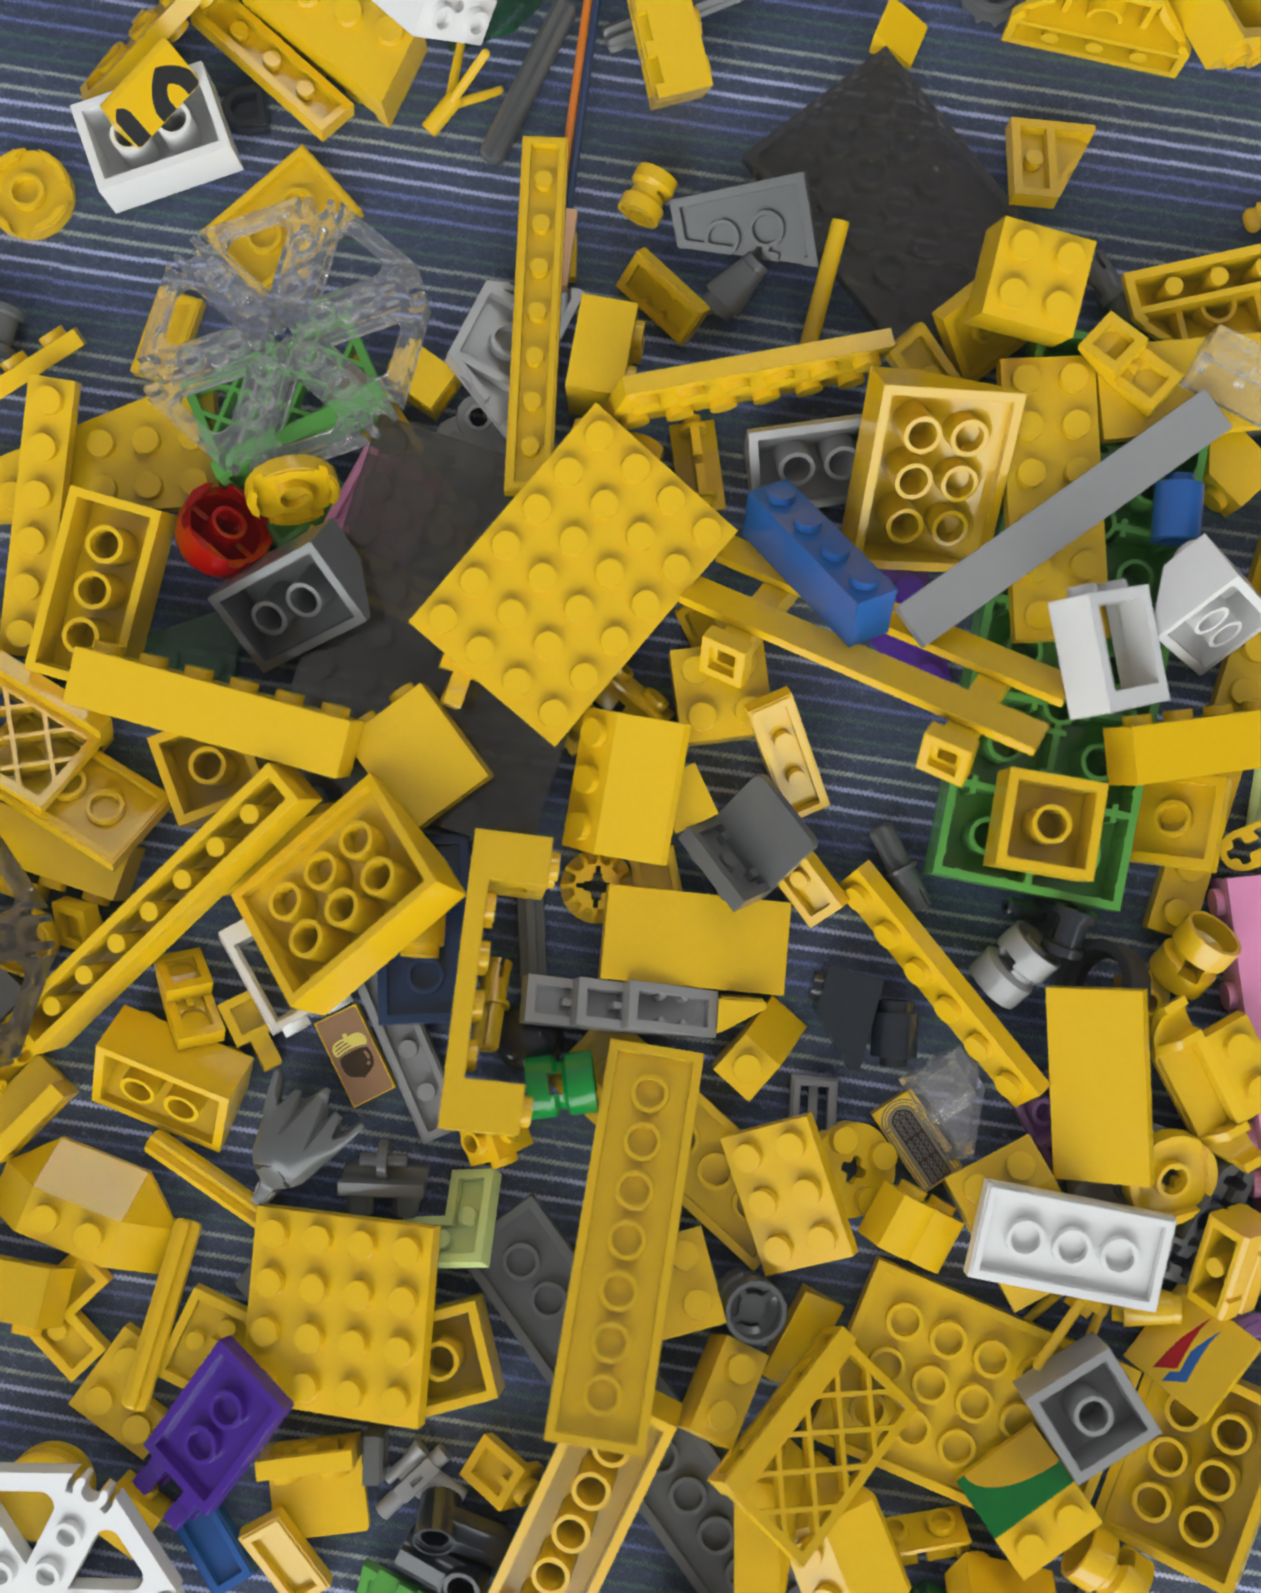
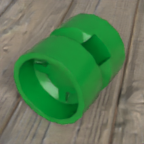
M592 1050L565 1053L561 1061H556L552 1055L527 1057L524 1059L527 1096L533 1097L531 1120L558 1117L562 1109H567L571 1115L598 1112ZM562 1076L564 1094L552 1095L551 1078Z

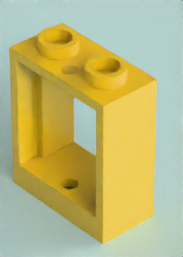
M1168 0L1185 35L1206 70L1226 68L1229 71L1243 66L1249 69L1261 63V0Z

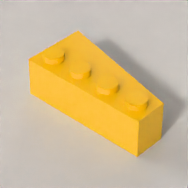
M242 0L247 9L294 51L296 50L306 58L314 69L324 77H330L345 89L349 97L359 105H365L376 114L378 120L388 128L391 127L428 51L425 38L412 36L371 0Z

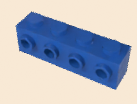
M787 478L748 491L743 536L848 647L887 633L898 590L892 581L869 561L863 552L856 548L837 529L836 525L828 520L810 502L809 498L802 494Z

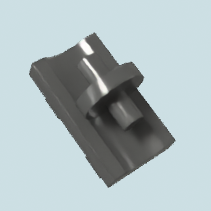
M380 1139L377 1153L361 1152L360 1162L346 1161L343 1176L338 1180V1196H345L348 1214L363 1216L373 1214L376 1207V1197L392 1198L393 1215L414 1218L417 1216L420 1201L424 1198L428 1184L429 1164H408V1154L392 1153L391 1140Z

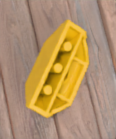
M1025 0L1012 9L1001 37V41L1174 79L1190 57L1192 49L1168 0Z
M1261 243L1126 272L1121 275L1131 321L1155 341L1261 332Z
M63 1136L8 1160L0 1177V1217L15 1232L103 1268L159 1274L176 1218H173L166 1198L150 1170Z
M820 1451L814 1452L815 1466L833 1465L829 1463V1458ZM837 1472L816 1473L818 1504L832 1503L839 1493ZM805 1474L799 1505H807ZM865 1486L860 1488L805 1567H799L792 1560L790 1561L802 1593H910L911 1584L877 1498ZM819 1511V1519L825 1511ZM808 1512L798 1513L793 1543L799 1548L809 1535Z

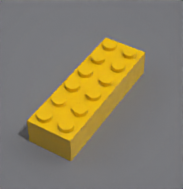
M657 1390L654 1391L645 1458L557 1443L487 1593H598L677 1429L683 1403Z

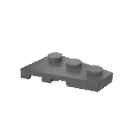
M806 171L669 200L678 248L745 256L750 251L762 260L783 261L818 268L820 266Z

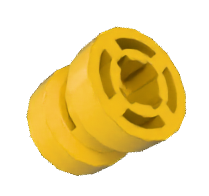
M640 162L632 175L634 185L630 190H626L617 205L620 212L633 223L644 228L655 229L664 215L662 209L664 202H668L673 198L678 188V183L670 173L652 163Z

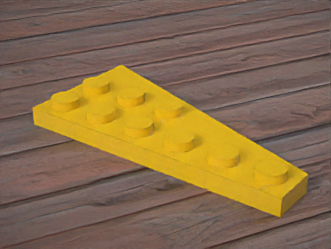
M159 0V4L155 9L150 8L146 11L141 9L131 22L133 25L128 32V35L131 37L129 42L125 45L120 41L113 45L80 87L83 101L113 91L160 38L164 37L171 43L175 42L188 28L189 21L187 18L198 6L201 9H205L214 0Z

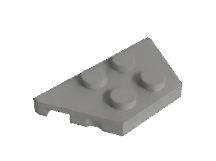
M486 280L447 354L445 363L500 433L507 438L515 286L509 282ZM570 288L569 293H562L560 341L581 301L582 293H585V291L579 288Z

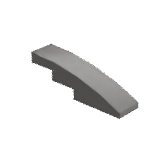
M528 973L523 976L519 1023L612 1033L714 1039L716 1038L718 991L637 980L618 982L587 977L568 979Z

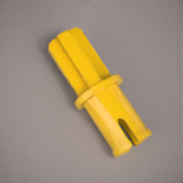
M489 957L486 976L481 977L479 990H485L482 1020L480 1024L474 1023L471 1038L479 1040L478 1051L496 1052L499 1048L504 1011L510 1009V1003L506 998L513 963L505 959L503 965H500L501 957Z

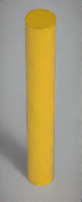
M836 218L831 219L799 344L819 341L850 224L848 221Z

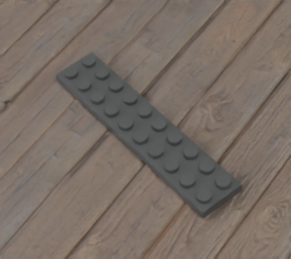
M532 1192L496 1218L489 1268L467 1269L552 1387L575 1250ZM658 1368L655 1390L682 1403L680 1397ZM677 1427L638 1510L697 1593H734V1502L727 1495L721 1494L707 1480L723 1458L712 1443ZM790 1564L785 1593H802Z

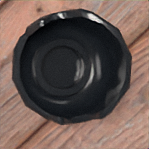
M519 1001L511 1004L508 1011H504L499 1048L496 1052L508 1067L525 1074L524 1059L527 1057L552 1055L558 1061L565 1045V1035L563 1029L559 1027L519 1023L521 1003Z

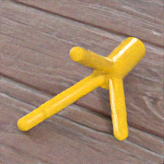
M456 43L446 95L421 124L432 136H437L459 108L485 101L504 93L502 86H496L462 96L489 58L490 51L488 49H482L459 81L465 43Z

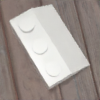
M1205 533L1197 540H1191L1183 544L1175 552L1174 558L1164 565L1154 612L1159 641L1201 676L1261 632V596Z

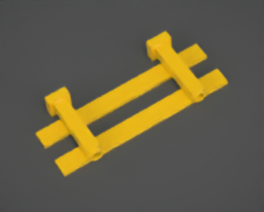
M735 535L715 557V562L764 582L755 594L749 597L699 576L690 588H686L679 596L680 604L729 624L724 630L711 625L703 634L699 671L741 689L750 677L753 653L766 640L948 719L945 725L932 721L926 730L916 768L959 787L963 786L970 774L980 742L978 738L981 734L1033 756L1045 736L1049 724L1001 704L1011 687L1059 707H1062L1066 700L1061 670L955 626L924 648H921L894 611V608L900 605L897 602L894 603L886 634L978 672L979 674L968 690L862 644L848 647L835 633L786 613L798 597H800L799 594L749 541Z

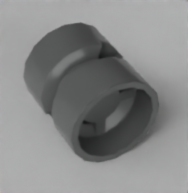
M749 1266L735 1267L725 1272L718 1280L717 1288L727 1321L725 1324L740 1341L748 1344H764L774 1339L780 1333L787 1318V1305L781 1292L759 1270L753 1271Z

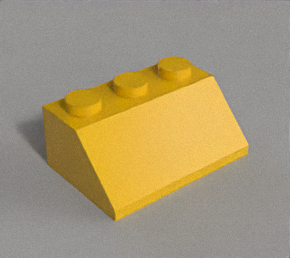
M588 707L583 716L562 845L596 855L667 866L691 725L627 712Z
M124 1005L96 1044L91 1100L220 1153L249 1086L254 1057L244 1054L236 1047L225 1046L220 1043L177 1051L168 1022L159 1019L150 1012L139 1011Z

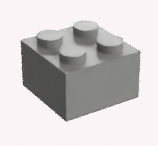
M1093 1331L1050 1357L1041 1370L1033 1368L1012 1381L1061 1463L1078 1486L1162 1433L1111 1349Z

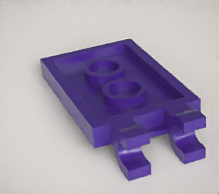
M231 1335L224 1337L217 1342L143 1445L152 1457L132 1482L144 1496L150 1493L158 1482L163 1486L172 1478L183 1492L163 1516L173 1530L177 1531L185 1524L189 1517L194 1521L202 1513L207 1516L218 1509L295 1403Z

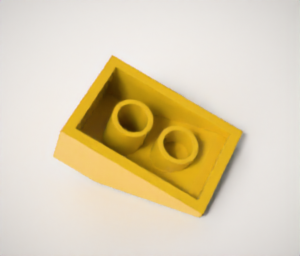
M1029 1134L957 1171L942 1181L944 1188L970 1234H972L984 1178L1061 1192L1052 1172ZM998 1283L1014 1313L1051 1294L1050 1292Z

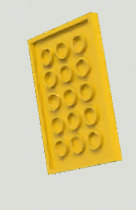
M595 402L408 623L555 747L676 605L680 594L686 588H690L738 530Z
M877 1255L847 1330L857 1339L854 1344L918 1409L876 1467L974 1509L954 1477L1028 1423H1033L1057 1456L1012 1381L1033 1369L1034 1360L1054 1331ZM1065 1336L1051 1357L1076 1342V1340ZM848 1358L839 1370L841 1391L861 1390L860 1368ZM1116 1358L1136 1389L1142 1371L1136 1366ZM872 1381V1389H880V1388ZM830 1383L823 1392H830ZM886 1394L873 1395L875 1425L889 1424L899 1410V1407ZM862 1396L841 1397L844 1427L865 1426ZM831 1398L817 1400L811 1414L812 1430L833 1428ZM883 1431L876 1432L877 1439ZM865 1432L845 1434L846 1454L863 1460L867 1454ZM834 1435L813 1436V1440L835 1449ZM1103 1470L1078 1486L1089 1503L1092 1500Z

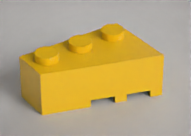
M627 0L650 111L703 98L713 86L710 62L707 54H705L701 38L702 23L698 7H693L692 0Z

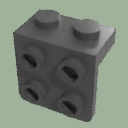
M766 774L754 776L718 815L689 826L678 837L679 841L688 851L690 858L701 868L716 888L720 898L729 905L733 912L765 898L818 845L816 836Z

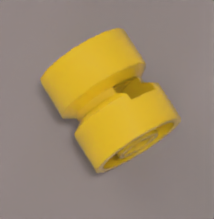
M1195 910L1190 912L1177 926L1172 934L1173 937L1166 939L1153 953L1149 960V966L1155 978L1167 990L1177 996L1185 995L1188 1000H1195L1200 998L1215 982L1217 974L1224 972L1240 955L1242 947L1235 933L1224 922L1207 912Z
M1102 1525L1076 1542L1071 1551L1067 1549L1061 1561L1062 1575L1085 1592L1096 1590L1095 1593H1148L1155 1573L1154 1563L1129 1544L1120 1546L1118 1537Z

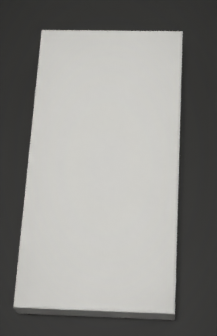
M984 1178L963 1271L967 1277L1156 1312L1177 1219L1169 1213Z

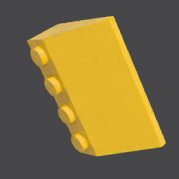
M871 366L841 533L856 548H859L865 557L878 569L930 572L948 571L993 539L1027 394L1022 390L918 369Z
M369 773L233 892L231 897L290 1007L325 1016L467 894L440 852L374 774Z
M1144 1373L1137 1393L1162 1433L1110 1465L1094 1510L1104 1522L1101 1525L1116 1535L1120 1541L1129 1544L1218 1593H1234L1238 1588L1261 1524V1387L1240 1378L1207 1423H1205Z

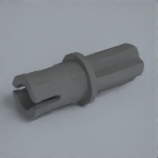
M887 822L873 828L870 831V837L887 870L882 874L884 879L889 878L897 895L912 913L928 907L927 905H931L933 901L915 867L918 862L915 858L909 859L893 824Z

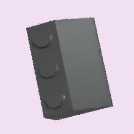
M333 517L267 553L240 573L227 577L207 598L263 673L366 622L371 617L360 555Z

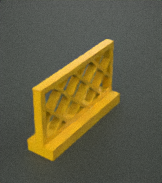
M0 650V693L3 694L5 706H0V718H7L9 735L0 736V747L11 746L13 764L0 766V789L43 814L97 750L104 752L113 742L112 718L105 714L62 703L65 692L64 688L37 672L24 669L25 664ZM10 699L18 704L11 705ZM34 713L42 718L44 730L15 734L12 716ZM49 723L55 726L56 728L49 729ZM72 737L84 744L74 756L54 758L51 740ZM46 741L48 759L19 763L17 745ZM63 768L61 772L57 775L56 769ZM50 770L52 782L40 796L23 787L21 774ZM15 775L16 782L7 776Z
M844 1326L824 1327L736 1441L733 1450L727 1453L707 1479L721 1494L727 1495L797 1566L803 1568L918 1409L854 1344L857 1339ZM848 1358L860 1368L861 1390L841 1391L839 1370ZM872 1381H873L880 1389H872ZM830 1383V1392H823ZM886 1394L899 1407V1410L889 1424L875 1425L873 1395ZM862 1396L865 1426L844 1427L841 1397ZM831 1398L833 1428L812 1430L811 1407L817 1399ZM801 1422L802 1430L794 1431ZM883 1431L877 1439L876 1432ZM865 1432L866 1456L861 1463L847 1464L845 1434ZM834 1435L836 1465L815 1466L813 1436ZM802 1437L804 1467L783 1469L781 1447L788 1438ZM772 1460V1470H765ZM855 1470L848 1479V1471ZM837 1472L839 1493L832 1503L818 1504L816 1473ZM805 1474L807 1505L785 1507L783 1476ZM773 1477L775 1508L759 1509L746 1496L758 1478ZM819 1511H825L819 1519ZM808 1512L809 1535L798 1548L787 1537L786 1514ZM768 1515H776V1525L767 1517Z

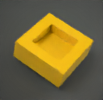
M64 896L51 902L54 921L59 930L61 946L76 950L102 925V918L97 904L69 896Z

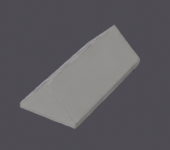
M862 414L747 429L743 454L749 491L787 478L802 494L809 498L816 508L846 504Z

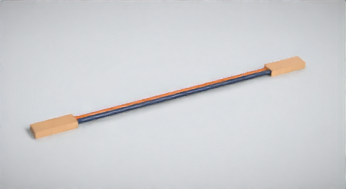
M583 0L564 137L569 138L562 291H568L577 226L578 209H574L573 201L601 0Z

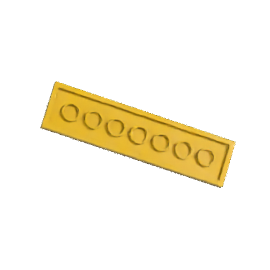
M610 1038L544 1441L645 1458L704 1053Z

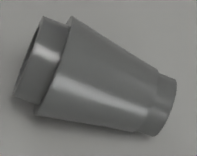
M748 251L744 257H741L707 283L708 290L701 297L718 316L728 322L734 315L740 316L762 281L763 276L769 270L755 255Z

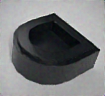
M242 85L233 88L226 94L222 102V109L226 121L233 131L240 135L271 133L268 93L260 85Z

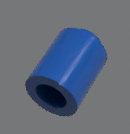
M1172 472L1165 475V480L1155 483L1151 543L1167 547H1181L1186 542L1197 540L1201 537L1205 484L1196 481L1194 474Z

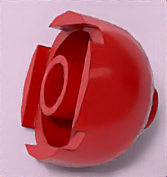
M214 482L204 483L192 490L180 508L175 519V540L181 555L191 567L204 575L216 578L232 577L266 555L272 544V534L269 536L266 526L269 518L260 515L259 519L252 515L246 503L244 490L240 487L228 484L224 489L221 487H211Z

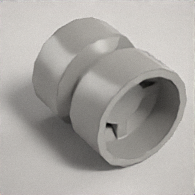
M1021 920L1016 921L998 938V948L994 946L988 947L970 963L969 967L972 976L981 989L993 1001L1009 1010L1014 1009L1032 993V982L1036 984L1043 983L1061 967L1059 956L1046 951L1040 946L1043 936L1031 925Z

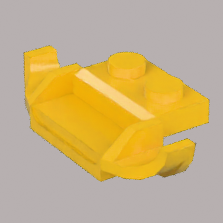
M1179 995L1159 1007L1154 1013L1150 1028V1058L1186 1130L1198 1138L1212 1153L1234 1164L1235 1167L1248 1174L1261 1166V1151L1253 1144L1246 1133L1251 1129L1247 1120L1261 1113V1042L1248 1015L1238 1010L1204 1030L1193 1026L1185 1008L1189 1003L1185 995Z

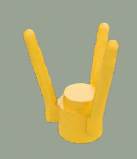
M1051 1293L1045 1296L1022 1318L1033 1322L1064 1295ZM1066 1296L1063 1302L1071 1308L1034 1360L1033 1368L1035 1370L1042 1369L1080 1314L1088 1319L1092 1312H1094L1085 1335L1092 1331L1097 1335L1102 1321L1112 1305Z

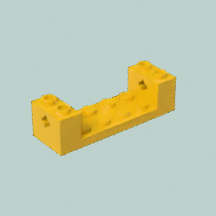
M475 828L437 1129L517 1137L520 1135V1127H530L533 1097L524 1096L525 1084L465 1078V1072L474 1073L477 1063L479 1040L469 1038L471 1023L480 1024L483 1013L485 990H477L476 981L477 975L486 976L491 941H482L483 928H492L497 895L542 900L547 888L554 889L559 873L560 852H552V837Z

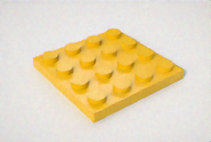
M269 1203L257 1206L244 1350L295 1403L291 1409L411 1429H419L425 1425L441 1225Z

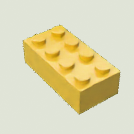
M70 485L24 669L67 681L75 646L94 647L96 640L122 645L125 647L123 655L139 659L140 652H144L175 533V519L177 515Z

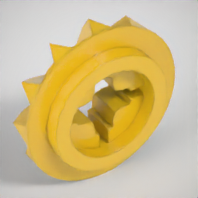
M583 852L566 866L560 882L563 903L576 918L588 923L600 924L603 923L606 892L602 893L601 900H598V907H593L594 900L592 899L591 892L584 890V888H577V883L592 881L597 866H601L600 874H603L602 879L606 883L634 886L633 877L629 867L622 859Z

